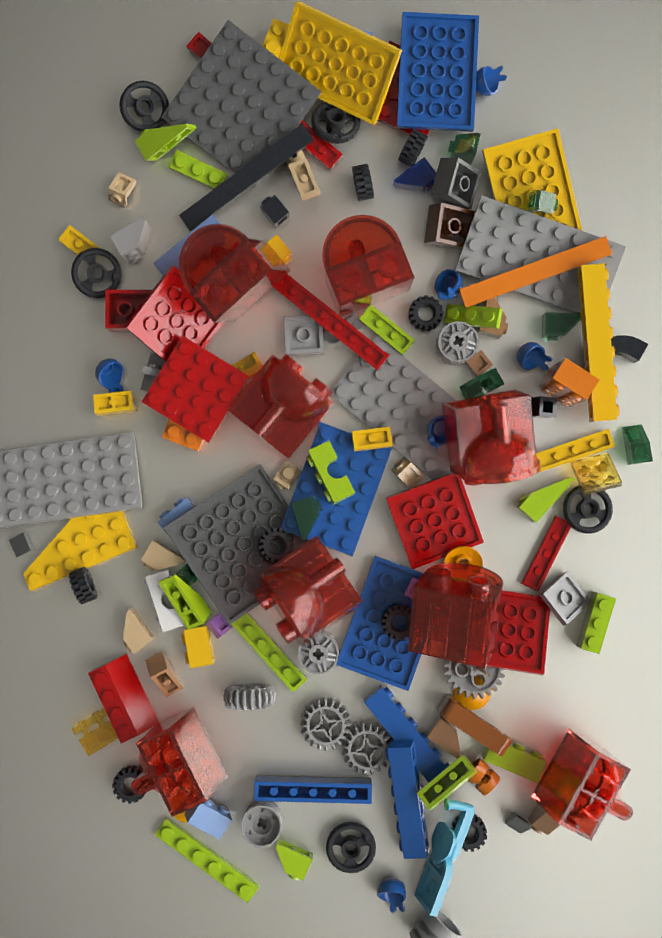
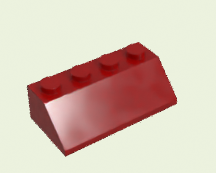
M124 654L88 673L121 744L160 723L128 654Z

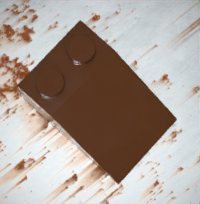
M442 202L429 205L424 243L462 250L475 211Z

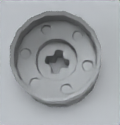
M456 321L449 323L441 330L436 339L435 349L438 357L448 365L457 366L464 364L478 349L479 339L477 332L471 325L465 322ZM455 338H456L457 340H461V341H462V343L460 344V347H459L458 344H457V345H454V344H453L454 341H455Z
M318 629L304 635L299 645L298 658L305 670L312 674H324L333 669L338 661V643L332 634ZM316 649H320L321 652H324L323 654H321V657H317L316 654H313L314 652H316Z
M271 801L253 802L247 807L241 821L243 838L250 845L259 848H265L275 843L281 834L283 826L281 809ZM260 818L263 820L267 819L266 825L263 823L259 824Z
M441 911L438 912L437 917L431 916L426 912L422 917L426 925L417 923L416 929H412L409 933L411 938L462 937L458 927Z

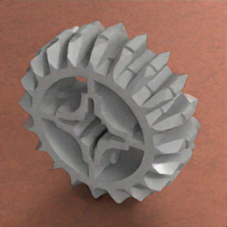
M261 683L229 686L224 690L223 695L225 706L232 710L265 709L266 707L273 706L276 699L275 687L270 684Z
M324 697V703H321L318 698L316 699V706L312 702L309 703L311 710L309 708L304 709V712L308 715H301V719L304 721L300 722V727H306L301 730V734H308L304 738L305 741L312 739L310 746L318 743V750L321 749V745H324L325 751H328V745H331L333 750L336 749V742L339 746H342L341 739L346 740L347 735L344 733H350L351 729L347 727L352 726V722L346 721L351 718V715L344 714L347 711L346 707L340 709L342 705L340 701L335 706L334 698L331 699L330 703H327V697ZM324 709L332 710L339 716L330 717ZM319 712L320 720L310 726L312 716ZM323 716L327 723H331L329 724V732L325 725H320L323 724ZM342 722L340 731L333 736L332 728L337 723ZM313 731H321L325 733L327 738L318 737Z
M361 722V728H358L356 724L353 725L355 732L351 730L348 733L350 737L347 736L345 740L348 743H342L341 745L345 749L342 751V755L346 756L344 762H350V769L356 766V773L363 769V775H366L367 770H370V774L373 775L374 768L380 772V765L387 767V763L384 760H387L385 750L391 742L387 741L390 738V734L383 735L386 731L385 728L378 731L379 724H375L374 728H372V722H368V727H365L364 722ZM367 734L377 736L381 742L371 741ZM362 735V742L359 745H355V748H351L353 741ZM365 740L367 741V745L370 747V756H368L365 749H362L365 748ZM383 748L381 755L373 761L372 755ZM353 754L363 755L367 762L359 761Z

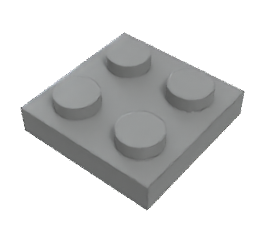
M309 316L284 317L286 356L324 354L323 327Z
M568 571L561 574L540 594V597L563 626L570 623L591 602Z

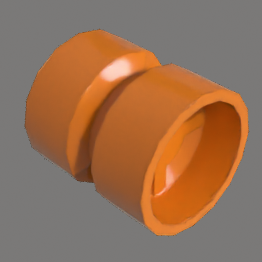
M477 758L472 762V765L478 772L468 781L471 784L475 783V788L484 796L497 786L500 776L493 769L488 770L489 766L481 758Z

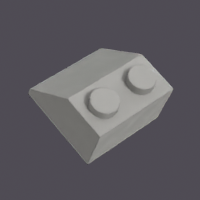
M141 217L110 236L120 255L128 264L137 263L145 255L151 227L145 218Z

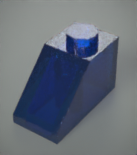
M424 157L397 177L393 182V186L396 189L419 192L425 189L430 190L434 184L436 171Z

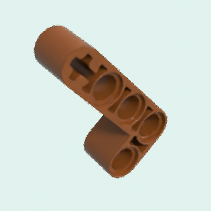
M447 694L437 709L441 717L501 757H503L513 741L508 735L464 707L462 703L457 702L449 694Z

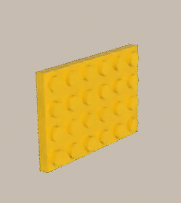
M297 1L294 5L279 59L322 92L319 99L375 125L402 49Z
M558 128L482 150L494 200L582 231Z

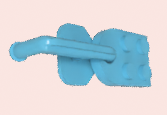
M449 799L444 800L445 809L447 811L450 809L459 810L461 814L454 831L445 822H438L431 839L432 852L427 859L414 894L429 915L436 917L439 909L442 907L445 893L449 888L453 861L459 856L475 813L473 805Z

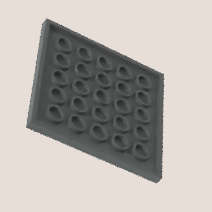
M227 20L162 115V118L172 126L179 124L195 125L197 129L187 137L236 173L297 128L322 92L235 24Z
M261 464L164 527V530L228 625L325 560L314 542L290 533L288 534L292 536L294 550L286 561L272 564L261 557V554L258 552L260 537L269 529L281 528L289 507ZM277 538L270 540L268 545L270 551L280 553L283 549L282 541Z

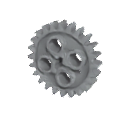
M468 636L464 638V642L461 639L457 640L458 646L453 643L451 645L453 650L448 649L446 651L450 657H444L443 659L448 662V664L442 666V668L448 669L443 674L450 677L447 683L453 682L454 685L451 689L458 688V695L465 692V698H468L471 694L472 699L475 700L478 694L483 699L484 692L488 696L492 695L491 690L497 691L496 685H502L499 678L505 677L501 673L505 669L492 667L487 669L484 666L476 665L477 670L473 671L471 666L473 664L466 663ZM457 666L465 668V675H460L457 672ZM482 672L487 673L489 677H486ZM474 676L481 678V686L474 683Z

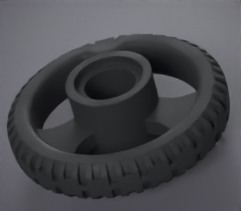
M143 80L133 82L125 88L120 97L119 107L122 118L127 125L136 131L142 132L146 129L160 128L166 121L162 118V115L168 108L169 102L166 94L158 85ZM138 88L151 89L150 96L143 95L138 99L132 97L131 92ZM161 101L162 113L155 122L151 114L155 110V102ZM140 102L148 104L149 110L147 112L141 110ZM127 107H133L134 112L139 117H143L142 125L131 119L127 112Z
M327 102L318 105L312 113V129L325 142L331 144L346 143L351 141L360 129V118ZM318 121L326 122L327 132L319 126ZM345 122H354L353 128L343 134Z
M90 248L82 251L73 261L71 277L74 285L82 294L92 298L105 297V290H116L118 288L122 271L117 258L112 253L101 248ZM96 255H102L109 259L114 269L110 271L105 270L101 264L96 263ZM84 260L89 265L87 269L88 278L80 282L78 267L81 261ZM95 267L102 270V276L98 279L91 276V270ZM104 279H109L112 282L111 286L103 291H92L94 283H100Z
M582 484L569 491L565 497L563 514L571 528L581 533L592 534L601 531L609 524L613 514V504L607 492L599 486ZM593 492L598 494L604 501V510H600L599 503L591 499ZM579 493L582 501L577 504L576 512L571 513V501ZM585 504H589L591 506L590 514L585 512ZM596 517L600 522L593 527L580 525L581 519Z
M345 822L330 832L326 842V853L331 864L339 871L358 873L372 863L376 853V843L373 834L366 826L357 822ZM352 829L362 834L359 838L354 835H347L343 838L341 832ZM353 844L356 848L353 851H349L346 849V846ZM333 845L341 846L342 855L346 858L344 863H341L335 857ZM369 846L367 857L358 864L355 859L359 857L361 847Z

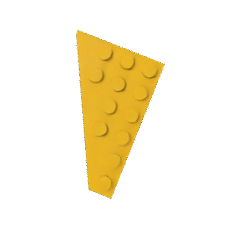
M119 511L71 518L23 573L29 590L33 591L69 576V572L81 567L89 568L138 548L124 512Z

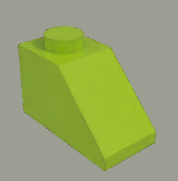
M278 838L276 850L285 873L293 880L300 879L304 881L313 860V853Z

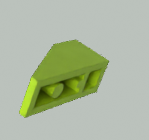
M179 124L146 129L140 133V137L135 142L146 161H157L197 129V127L192 124Z
M567 477L532 491L527 495L524 493L517 502L519 504L516 508L532 522L537 523L575 479Z
M176 574L159 580V585L188 630L204 624L211 611L201 595Z

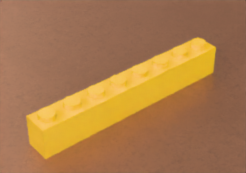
M605 263L581 265L577 268L585 370L600 380L588 398L589 422L617 420L620 409L619 405L616 404L618 387L614 384L616 367L615 365L613 366L612 359L615 356L614 346H611L613 328L610 327L609 319L612 317V311L608 307V300L610 299V290L606 285V280H608L609 276L608 269H605Z

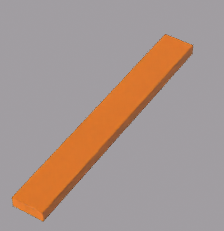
M604 236L461 288L459 292L466 308L612 255L607 237Z

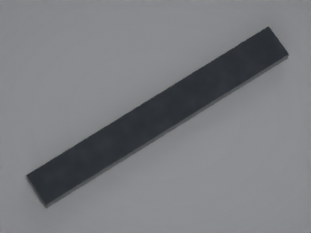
M302 123L179 215L189 231H193L211 215L216 214L311 144L314 139Z

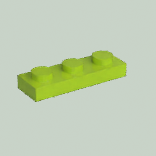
M176 150L169 164V169L211 189H215L227 180L229 176L227 173Z
M371 304L359 318L361 323L381 337L402 356L415 342L411 336Z
M447 304L444 323L449 324L459 321L465 322L472 327L499 329L503 310L501 308L481 306L465 308L464 305Z

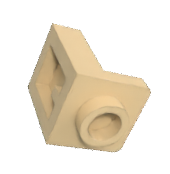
M118 172L108 187V200L116 205L126 207L127 197L135 187L136 180Z
M405 457L398 460L391 469L408 488L415 487L425 477Z
M286 460L278 473L273 477L276 480L274 484L283 491L285 488L289 490L302 470Z

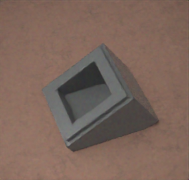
M27 532L21 533L9 540L16 557L35 550Z
M511 812L505 821L507 826L518 833H524L531 828L529 822L515 812Z

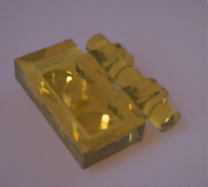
M105 709L95 711L91 717L79 721L72 728L75 735L80 732L84 733L85 736L80 738L79 742L88 756L118 739L110 720L106 722L104 719L107 716ZM98 723L100 727L91 731L89 726Z

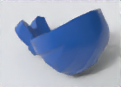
M485 66L477 71L476 91L480 95L491 96L496 94L499 81H505L508 77L500 75L503 66H498L496 69Z
M446 269L437 276L434 288L438 298L443 300L453 299L459 295V289L463 288L461 275L454 269Z
M527 342L522 345L516 354L519 366L525 370H532L538 366L542 370H549L545 362L553 361L551 356L545 355L544 348L535 342Z
M111 358L100 361L95 369L97 381L107 388L109 393L123 391V386L119 384L124 374L122 364L116 359Z
M441 415L430 420L427 424V441L429 445L438 449L441 445L452 441L455 436L456 427L450 417Z
M393 877L383 880L378 886L377 896L391 903L390 911L392 913L396 912L397 907L401 912H404V901L406 900L404 883Z

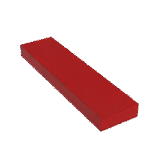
M554 515L521 584L539 592L571 529L566 520Z

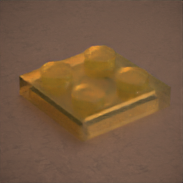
M608 452L571 462V467L584 495L622 486V480Z

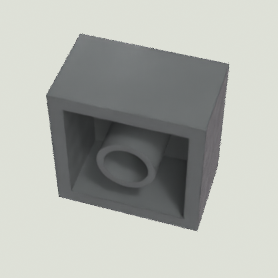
M458 157L440 158L431 196L446 204L472 209L481 172Z

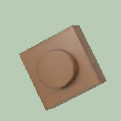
M482 350L466 361V364L476 377L493 366Z

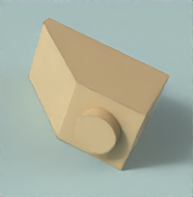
M152 540L141 558V561L144 562L143 566L151 571L186 563L180 554L157 540Z
M131 608L126 613L123 640L125 642L123 644L129 652L132 651L135 654L156 637L136 610Z

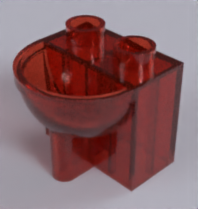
M370 215L351 216L336 224L325 239L322 252L325 281L336 311L341 317L367 308L370 304L374 305L410 291L415 278L397 233L385 221Z
M224 224L206 225L193 232L185 241L179 256V273L185 288L214 323L236 321L291 271L267 241L249 239L240 230Z
M287 354L281 360L271 355L229 407L228 411L291 460L332 409L333 403L328 398L332 395L333 391L317 378L312 383L307 381L299 374L303 367Z
M514 389L442 403L450 471L463 479L466 485L514 482L529 478L541 470L540 460L536 454L530 395Z
M315 536L265 571L259 573L257 583L260 587L253 591L256 599L265 611L274 606L281 616L282 620L275 625L284 640L290 644L297 639L301 647L353 612L363 601L344 575L346 570L338 558H332L318 536Z
M442 563L428 568L413 588L408 651L486 669L495 652L501 595L503 592L502 578L487 568L467 563Z
M194 707L158 723L136 743L140 751L139 768L141 774L131 783V789L137 795H142L151 790L161 794L171 817L207 802L228 777Z
M568 729L531 797L559 825L592 841L607 813L623 821H627L632 817V807L620 798L622 785L631 769L602 746Z

